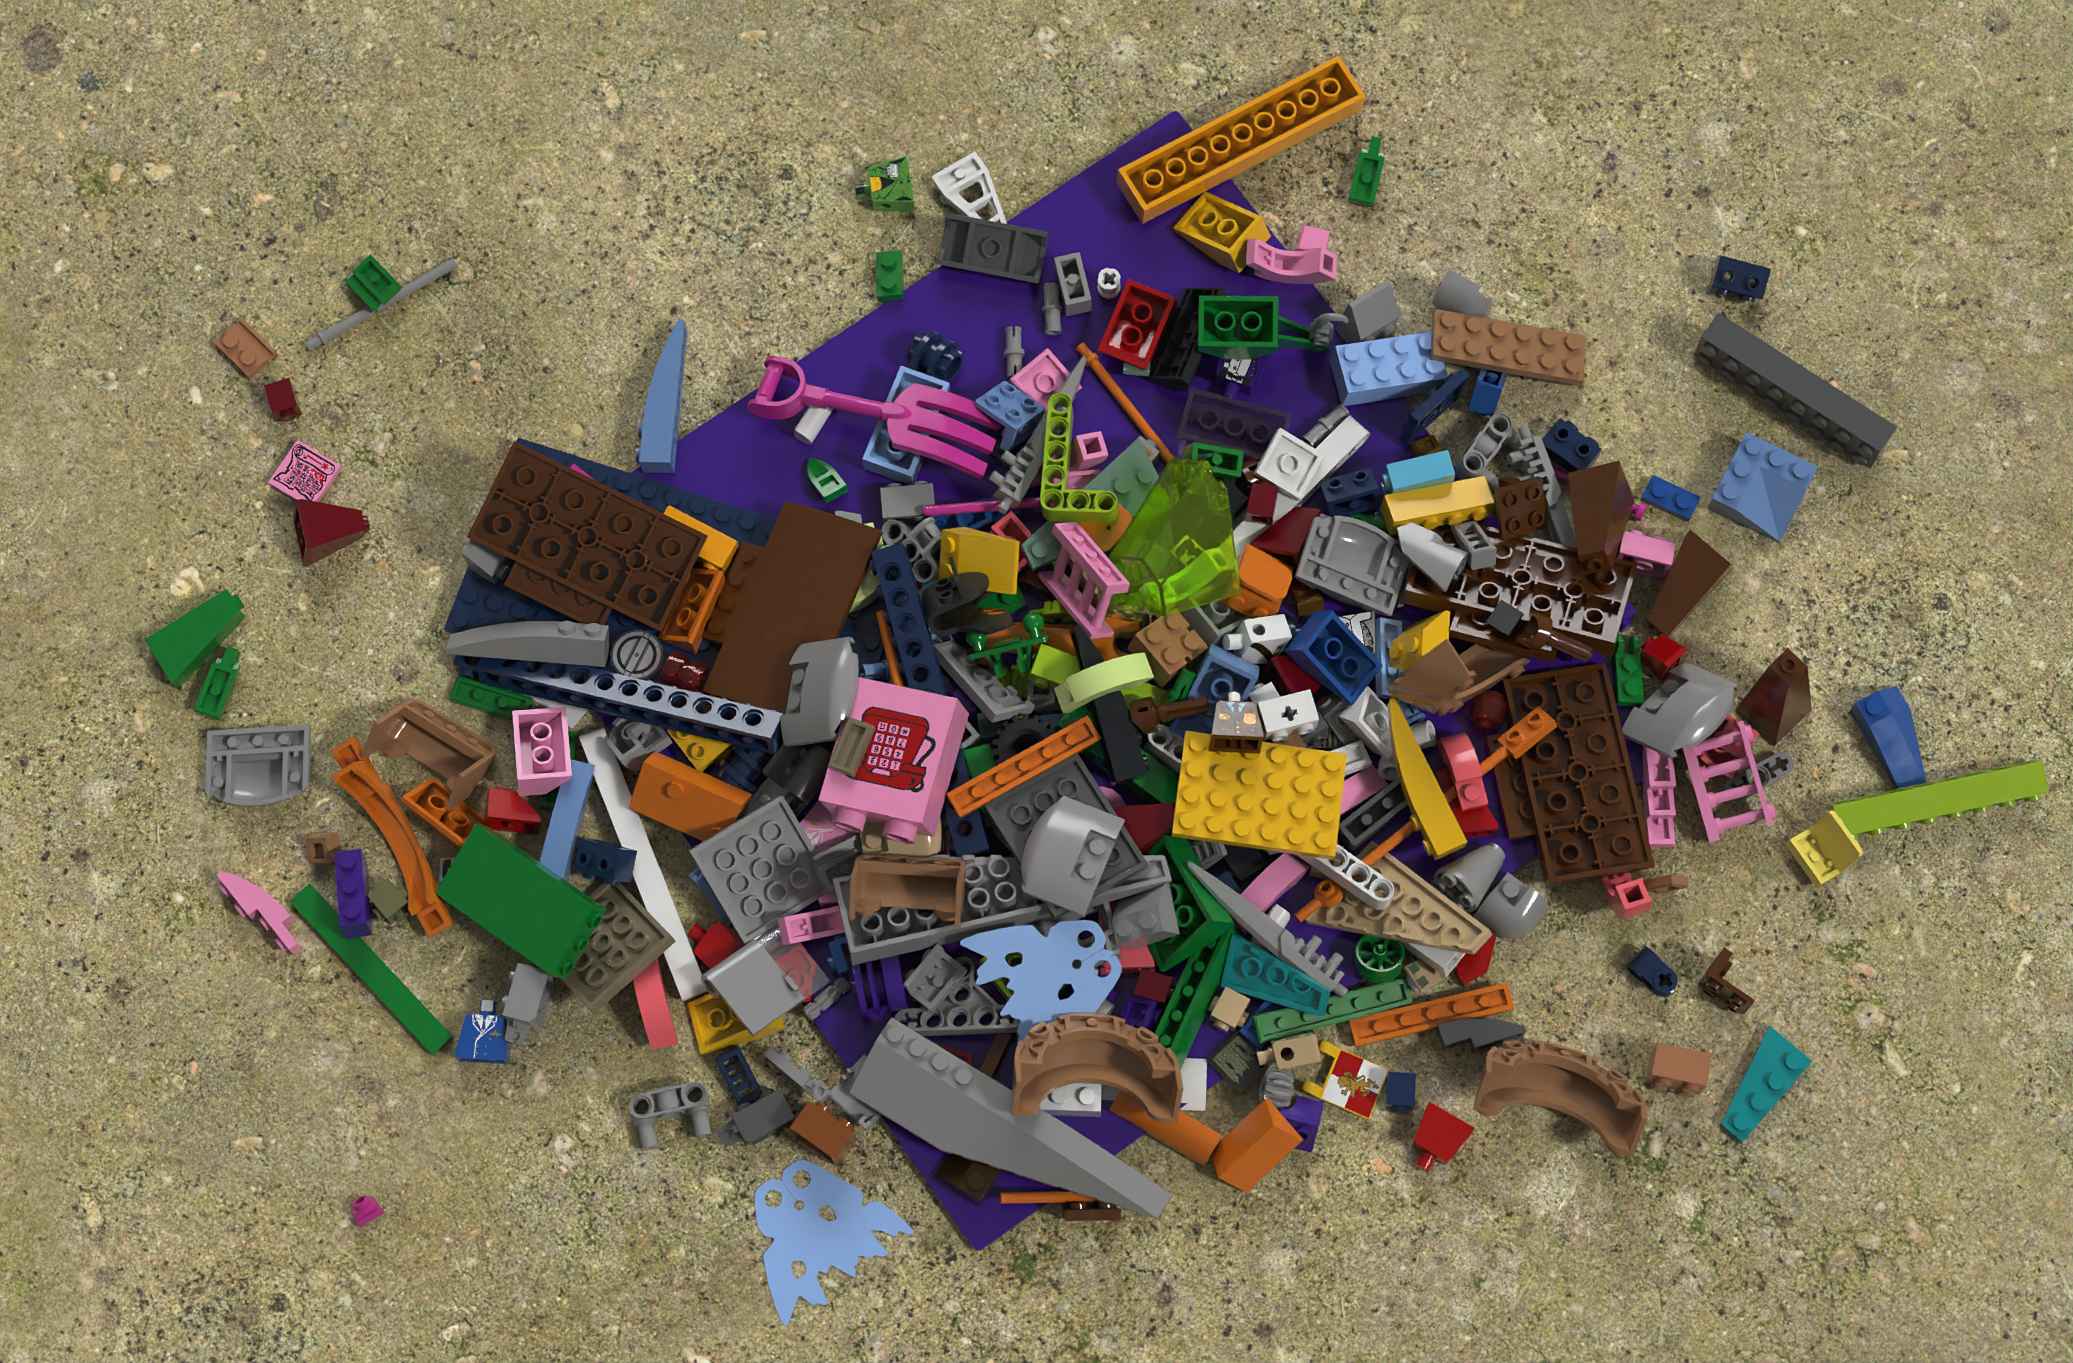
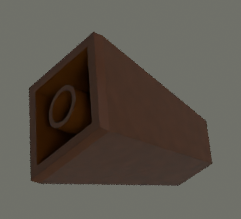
M1620 461L1568 473L1578 557L1586 575L1612 569L1634 505V496Z
M1689 530L1647 619L1651 623L1649 629L1658 637L1663 634L1670 638L1733 569L1730 562L1692 530Z
M1787 648L1769 665L1736 708V711L1774 747L1812 710L1808 666Z

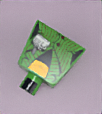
M907 156L869 167L867 169L869 182L854 184L856 200L872 198L874 211H915Z

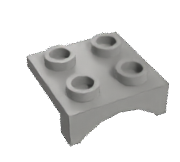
M863 1055L852 1068L847 1069L845 1075H841L839 1082L831 1089L832 1094L829 1095V1098L867 1132L881 1118L882 1114L849 1094L867 1059V1056Z

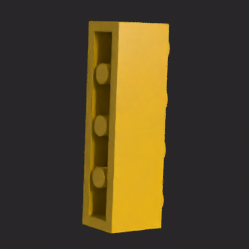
M1482 476L1388 494L1384 496L1380 509L1389 535L1397 534V527L1409 523H1415L1432 530L1441 525H1457L1462 521L1472 519L1476 521L1483 520L1490 516L1494 500L1486 478Z

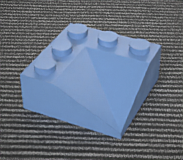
M1746 432L1708 508L1779 543L1818 466Z

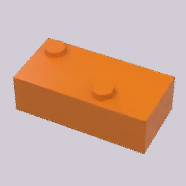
M654 751L643 762L628 808L694 838L705 841L743 818L752 794Z

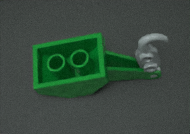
M1199 296L1198 351L1222 359L1245 360L1276 353L1278 348L1325 352L1329 350V341L1333 339V324L1330 322L1341 321L1347 324L1349 320L1342 314L1326 313L1315 318L1314 322L1307 328L1278 316V297Z

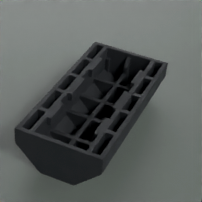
M1221 287L1185 289L1152 364L1149 376H1147L1148 380L1172 391L1188 392L1204 355L1203 352L1198 351L1199 296H1227L1228 293Z

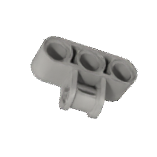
M928 517L914 529L908 523L897 520L885 522L881 529L884 541L889 546L901 542L904 544L915 579L918 582L931 585L939 580L940 562L934 554L941 549V531L935 525L936 520L933 517ZM899 527L900 535L898 538H895L894 532ZM915 546L916 554L911 558L910 550ZM929 566H931L932 573L930 577L927 578L926 569Z

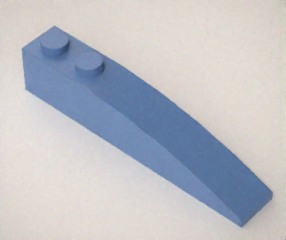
M678 319L664 346L648 390L643 423H639L638 437L641 439V446L636 448V462L640 463L643 473H675L688 333L684 319Z
M571 760L572 779L560 785L540 858V863L567 882L569 881L595 770V765Z

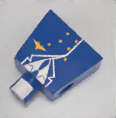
M481 1000L479 1015L466 1014L455 1051V1058L458 1061L510 1065V1046L505 1041L507 1021L503 1016H495L497 1002Z

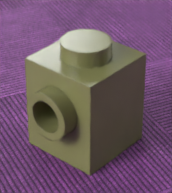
M388 878L367 895L375 905L372 908L373 912L381 921L387 919L391 924L395 921L398 923L404 920L410 913L407 901L408 892L402 885L396 888Z

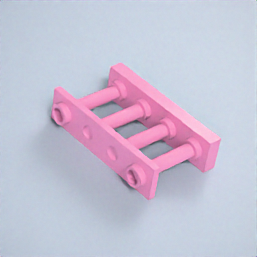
M1077 522L1054 524L1052 534L1062 544L1054 570L1039 572L1038 577L1090 639L1113 636L1114 631L1104 620L1111 596L1117 593L1128 592L1130 583ZM1071 555L1075 562L1070 578H1068L1064 572ZM1084 570L1088 578L1082 594L1077 588ZM1096 586H1098L1102 592L1095 610L1091 605Z
M1744 721L1738 722L1739 731L1706 739L1692 749L1688 745L1682 747L1709 843L1720 840L1719 834L1724 833L1726 829L1766 819L1767 826L1769 827L1773 826L1772 820L1777 819L1773 803L1767 804L1751 749L1750 741H1754L1751 726H1745ZM1740 741L1744 742L1747 757L1707 768L1705 765H1699L1697 756L1702 755L1701 752ZM1751 767L1755 780L1754 783L1714 794L1712 791L1707 792L1704 782L1709 781V778ZM1755 793L1759 794L1762 809L1720 820V817L1714 818L1712 808L1717 807L1716 804Z

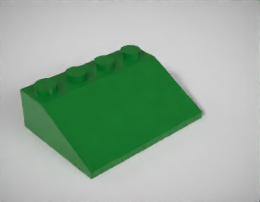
M1164 835L1145 854L1165 856L1172 882L1169 884L1179 935L1147 945L1158 967L1163 972L1217 940L1234 923L1227 910L1189 869V861L1202 869L1203 867L1187 839L1171 835Z

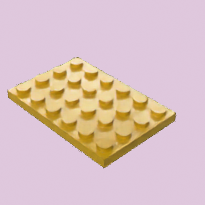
M1185 731L1171 836L1331 860L1335 859L1347 754L1267 742L1262 743L1260 754L1209 752L1211 734Z

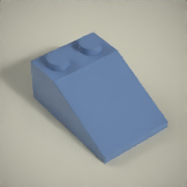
M1211 643L1196 672L1197 677L1187 694V700L1206 697L1209 713L1199 715L1213 723L1216 703L1218 701H1225V696L1228 693L1237 692L1241 695L1242 702L1247 700L1258 679L1260 666Z

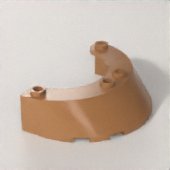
M1446 639L1403 671L1402 674L1404 676L1397 678L1390 684L1388 693L1391 697H1395L1398 700L1432 714L1438 713L1439 716H1442L1448 712L1453 713L1464 705V702L1501 682L1503 678L1510 676L1513 679L1525 671L1523 666L1531 661L1527 656L1480 644H1475L1458 655L1450 641Z
M1073 1013L1057 1016V1021L1047 1024L1041 1022L1028 1031V1035L1018 1043L1014 1057L1011 1115L1032 1116L1039 1111V1107L1045 1097L1057 1088L1073 1083L1090 1082L1109 1085L1128 1093L1144 1107L1148 1116L1157 1122L1177 1123L1183 1094L1180 1066L1170 1048L1166 1049L1158 1042L1159 1037L1143 1026L1137 1029L1125 1024L1126 1019L1105 1014Z
M1509 1040L1503 1042L1501 1047L1493 1046L1489 1050L1473 1105V1110L1484 1116L1498 1115L1504 1108L1515 1104H1533L1537 1107L1546 1106L1556 1109L1559 1113L1571 1115L1591 1127L1603 1139L1610 1151L1617 1156H1634L1647 1122V1107L1643 1095L1638 1089H1631L1627 1085L1629 1079L1614 1068L1604 1069L1597 1065L1598 1059L1580 1051L1533 1040L1531 1045L1523 1044L1519 1040Z

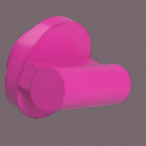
M366 1195L357 1198L350 1210L359 1227L384 1214L373 1196L367 1197Z

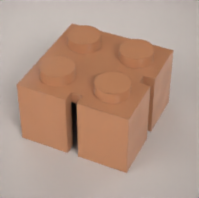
M1175 607L1136 633L1127 647L1132 654L1145 653L1154 676L1153 679L1161 688L1176 679L1182 667L1190 669L1200 662L1209 648L1194 629L1190 632L1188 631L1189 623Z
M1657 1042L1650 1052L1645 1084L1651 1085V1089L1660 1092H1667L1669 1088L1678 1091V1094L1681 1096L1693 1098L1695 1094L1699 1095L1707 1086L1712 1054Z

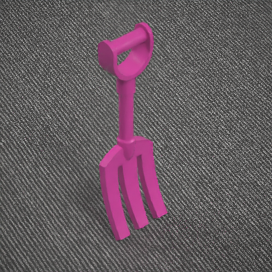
M768 356L765 359L764 366L766 371L756 397L751 399L747 405L748 410L752 414L767 419L783 420L793 417L807 405L821 409L827 407L879 418L883 422H887L889 437L895 449L931 458L978 479L984 476L987 463L944 442L909 431L911 429L943 437L989 455L996 443L994 438L955 419L918 407L920 405L941 410L977 422L995 431L999 430L1002 424L975 407L974 401L947 391L914 383L899 394L894 402L886 401L882 403L835 393L827 388L809 385L806 383L802 368L796 362L777 356ZM781 375L791 377L799 383V387L794 395L783 401L771 402Z

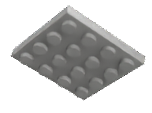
M782 794L688 850L743 944L748 943L777 925L779 918L792 916L818 900L819 897L827 894L815 872V866L809 858L817 854Z

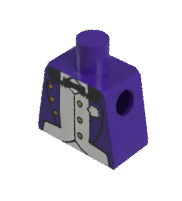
M1270 354L1251 360L1219 358L1215 383L1224 387L1220 396L1221 399L1235 403L1239 392L1250 395L1269 364Z

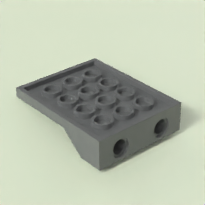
M1078 753L984 804L983 816L996 837L1012 852L1020 867L1027 840L1035 824L1042 814L1063 796L1117 816ZM1124 825L1093 898L1148 868L1149 864ZM1042 901L1054 920L1070 912Z

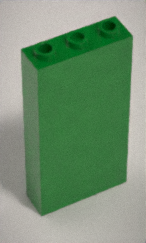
M477 823L474 825L435 892L546 973L565 979L573 971L575 961L587 947L591 934L602 922L603 914L606 911V908L492 828Z

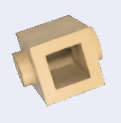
M1225 987L1221 997L1215 996L1208 1009L1212 1012L1210 1020L1214 1022L1213 1026L1226 1033L1228 1030L1235 1032L1237 1026L1242 1028L1249 1016L1246 1009L1249 1006L1250 999Z

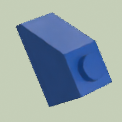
M1481 369L1468 409L1474 411L1477 415L1492 417L1498 405L1508 373Z

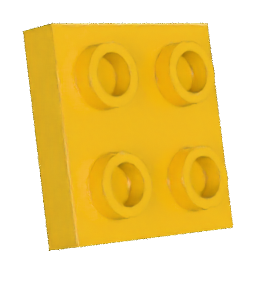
M667 730L694 767L701 772L711 764H717L723 758H727L732 752L731 748L734 746L675 730Z

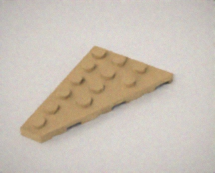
M1371 841L1356 858L1362 860L1379 845ZM1389 853L1375 862L1371 868L1393 884L1394 894L1390 906L1383 910H1376L1343 888V898L1337 905L1333 907L1321 906L1304 920V922L1311 925L1472 955L1492 936L1488 928ZM1359 875L1356 879H1354V881L1361 883L1364 882L1365 879L1363 876ZM1383 890L1374 892L1379 898L1387 897V893Z

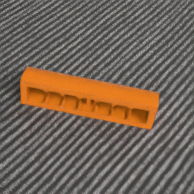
M1122 1090L1119 1091L1109 1109L1113 1114L1202 1166L1206 1164L1222 1136L1180 1110L1177 1123L1157 1122L1148 1116L1144 1107L1134 1097Z

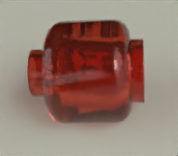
M1484 690L1483 693H1479L1474 697L1469 717L1475 723L1477 729L1489 732L1491 729L1499 728L1503 724L1508 709L1504 696L1496 691Z

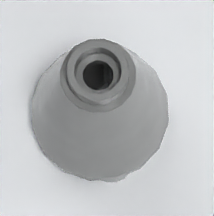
M1495 843L1483 845L1440 867L1434 874L1431 886L1465 912H1473L1480 904L1500 870L1505 854Z

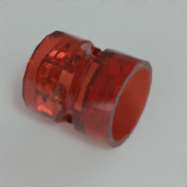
M675 650L665 662L659 680L668 686L679 685L680 689L699 692L707 679L709 667L695 661L690 663L688 656Z

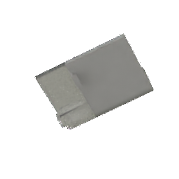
M779 924L762 933L701 976L706 990L715 998L721 996L752 1036L830 982L800 942L783 945Z

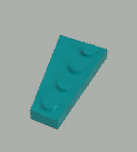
M1236 933L1232 934L1220 987H1228L1243 994L1316 1016H1325L1330 988L1283 962Z
M1769 1026L1720 1126L1742 1144L1810 1065L1812 1060L1773 1027Z

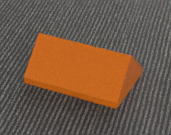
M692 568L658 636V640L696 655L703 639L701 636L725 584L724 572Z
M434 777L402 797L401 802L408 811L458 850L462 848L476 823L484 825L485 816L465 801H462L450 811L446 810L445 806L450 796L445 790V785Z
M1266 1098L1216 1145L1211 1155L1218 1178L1247 1193L1298 1146L1303 1139L1271 1101Z

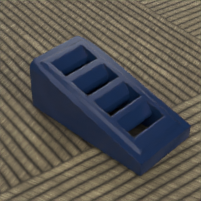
M739 1045L715 1057V1061L738 1106L759 1098L763 1092ZM738 1056L739 1061L725 1067L724 1062ZM743 1066L744 1071L730 1077L729 1072ZM748 1075L749 1081L735 1087L734 1082ZM753 1085L754 1091L740 1097V1091Z

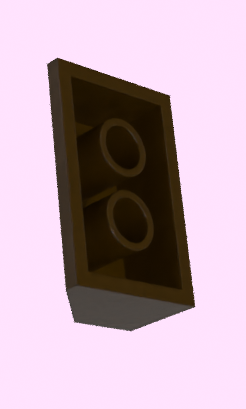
M950 1153L935 1176L980 1207L1005 1170L990 1167L988 1164L975 1160L971 1161L963 1158V1156Z

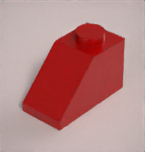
M1661 634L1656 639L1653 637L1649 638L1641 646L1642 652L1640 656L1645 666L1661 681L1669 674V670L1680 665L1687 649Z
M502 787L489 788L485 801L484 826L497 831L538 834L541 816L516 791Z

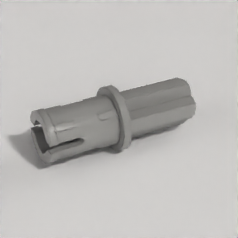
M1049 282L1044 284V307H1042L1045 317V334L1058 335L1059 333L1061 334L1060 312L1062 311V306H1059V286L1055 282Z

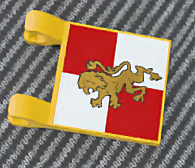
M1322 1041L1318 1045L1319 1052L1324 1056L1334 1058L1323 1087L1311 1081H1305L1301 1087V1092L1369 1120L1389 1069L1340 1049L1327 1041Z

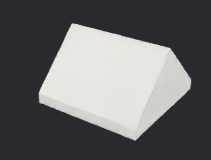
M1366 687L1355 703L1348 705L1339 717L1371 752L1385 758L1392 757L1393 750L1389 732L1388 708L1369 687Z

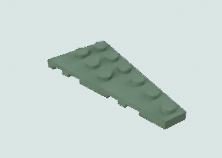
M1139 438L1082 489L1114 493L1117 497V502L1132 515V527L1167 513L1174 508ZM1081 503L1075 505L1074 508L1079 509ZM1047 521L1021 545L1020 550L1031 571L1057 561L1062 544L1052 534L1054 524L1068 522Z

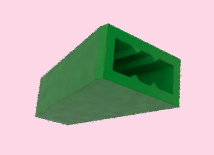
M225 589L144 639L176 689L180 688L245 618L241 611L245 606L237 594L232 596Z

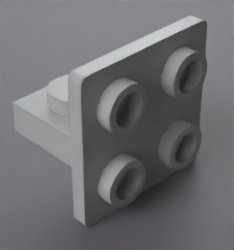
M936 944L934 948H929L924 953L921 964L916 969L908 972L903 984L910 999L915 1003H920L931 1013L938 1008L967 973L966 968L946 954L939 944Z

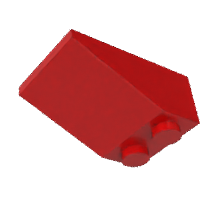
M1128 279L1098 347V351L1146 370L1168 330L1178 307L1176 297Z

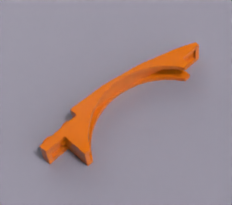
M352 737L331 750L342 769L332 775L335 783L344 788L362 805L385 836L405 879L408 892V910L412 916H417L428 937L432 938L453 925L444 899L435 893L438 884L390 786L387 782H382L369 757L365 759L361 757L363 747L357 737Z

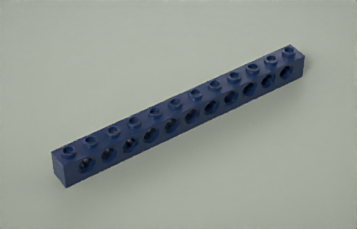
M901 542L872 551L873 560L869 561L873 575H878L880 585L876 586L880 600H885L887 606L884 616L888 627H893L895 635L891 636V641L895 652H900L902 661H898V666L902 677H907L909 686L906 688L948 696L906 547ZM898 570L899 577L895 581H888L887 576L889 572ZM900 595H905L907 597L905 604L899 607L895 606V599ZM907 620H912L914 622L913 628L908 632H903L901 629L902 624ZM912 646H921V652L918 656H909V650ZM928 671V677L924 682H916L918 672ZM962 742L953 772L957 773V780L948 786L947 793L972 780ZM945 797L943 804L945 814H941L945 830L950 829L952 839L948 840L952 855H957V857L974 855V857L993 852L981 809L979 808L959 819L955 810L952 809L948 798ZM970 823L972 826L970 834L960 836L959 829L961 825Z
M481 657L476 666L481 684L775 755L783 738L780 715H783V713H779L776 710L758 708L748 703L733 702L723 697H712L697 691L692 692L676 686L658 684L651 680H641L626 674L608 672L601 668L595 669L583 665Z

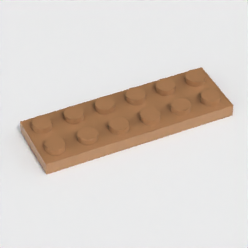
M1435 309L1432 313L1430 360L1581 386L1584 382L1585 335Z

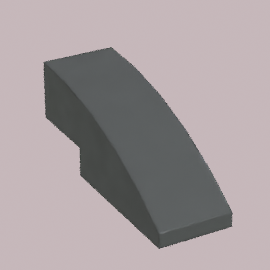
M1467 1019L1440 1024L1437 1026L1436 1032L1442 1050L1469 1042L1471 1051L1476 1052L1505 1041L1523 1037L1526 1029L1525 1026L1507 1021Z

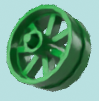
M1364 935L1358 941L1355 951V968L1359 975L1374 983H1386L1400 975L1404 966L1405 956L1404 946L1401 941ZM1369 947L1372 952H1367L1363 950ZM1387 947L1391 948L1393 951L1387 952ZM1399 957L1400 960L1398 963H1395L1390 958ZM1361 958L1371 959V960L1368 961L1367 963H1364V962H1362Z

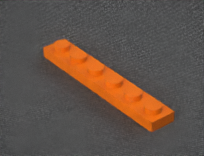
M1087 715L948 792L946 797L959 819L984 806V804L1101 740V737Z
M1506 982L1349 1020L1348 1023L1354 1046L1357 1048L1433 1030L1440 1024L1452 1021L1479 1019L1513 1011L1514 1005L1508 983Z

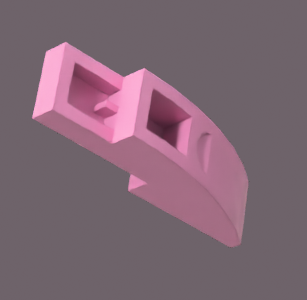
M222 871L216 874L222 881L218 886L227 897L231 894L237 901L234 907L243 918L247 915L253 921L258 918L267 931L273 929L278 935L274 940L284 952L289 949L295 955L303 949L287 929L295 920L272 896L253 883L233 874Z

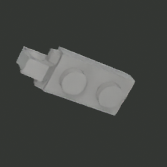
M770 1046L764 1053V1056L777 1069L816 1101L823 1104L829 1095L832 1094L831 1090L822 1080L813 1081L811 1079L813 1075L800 1065L798 1069L791 1064L793 1058L781 1049L777 1052Z

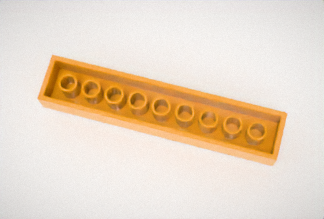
M1337 56L1118 169L1116 183L1143 224L1361 111L1366 96L1340 56Z

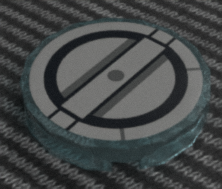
M640 629L630 630L620 635L613 643L610 653L611 664L617 674H626L641 680H650L655 677L661 670L664 662L663 647L658 638L649 631Z

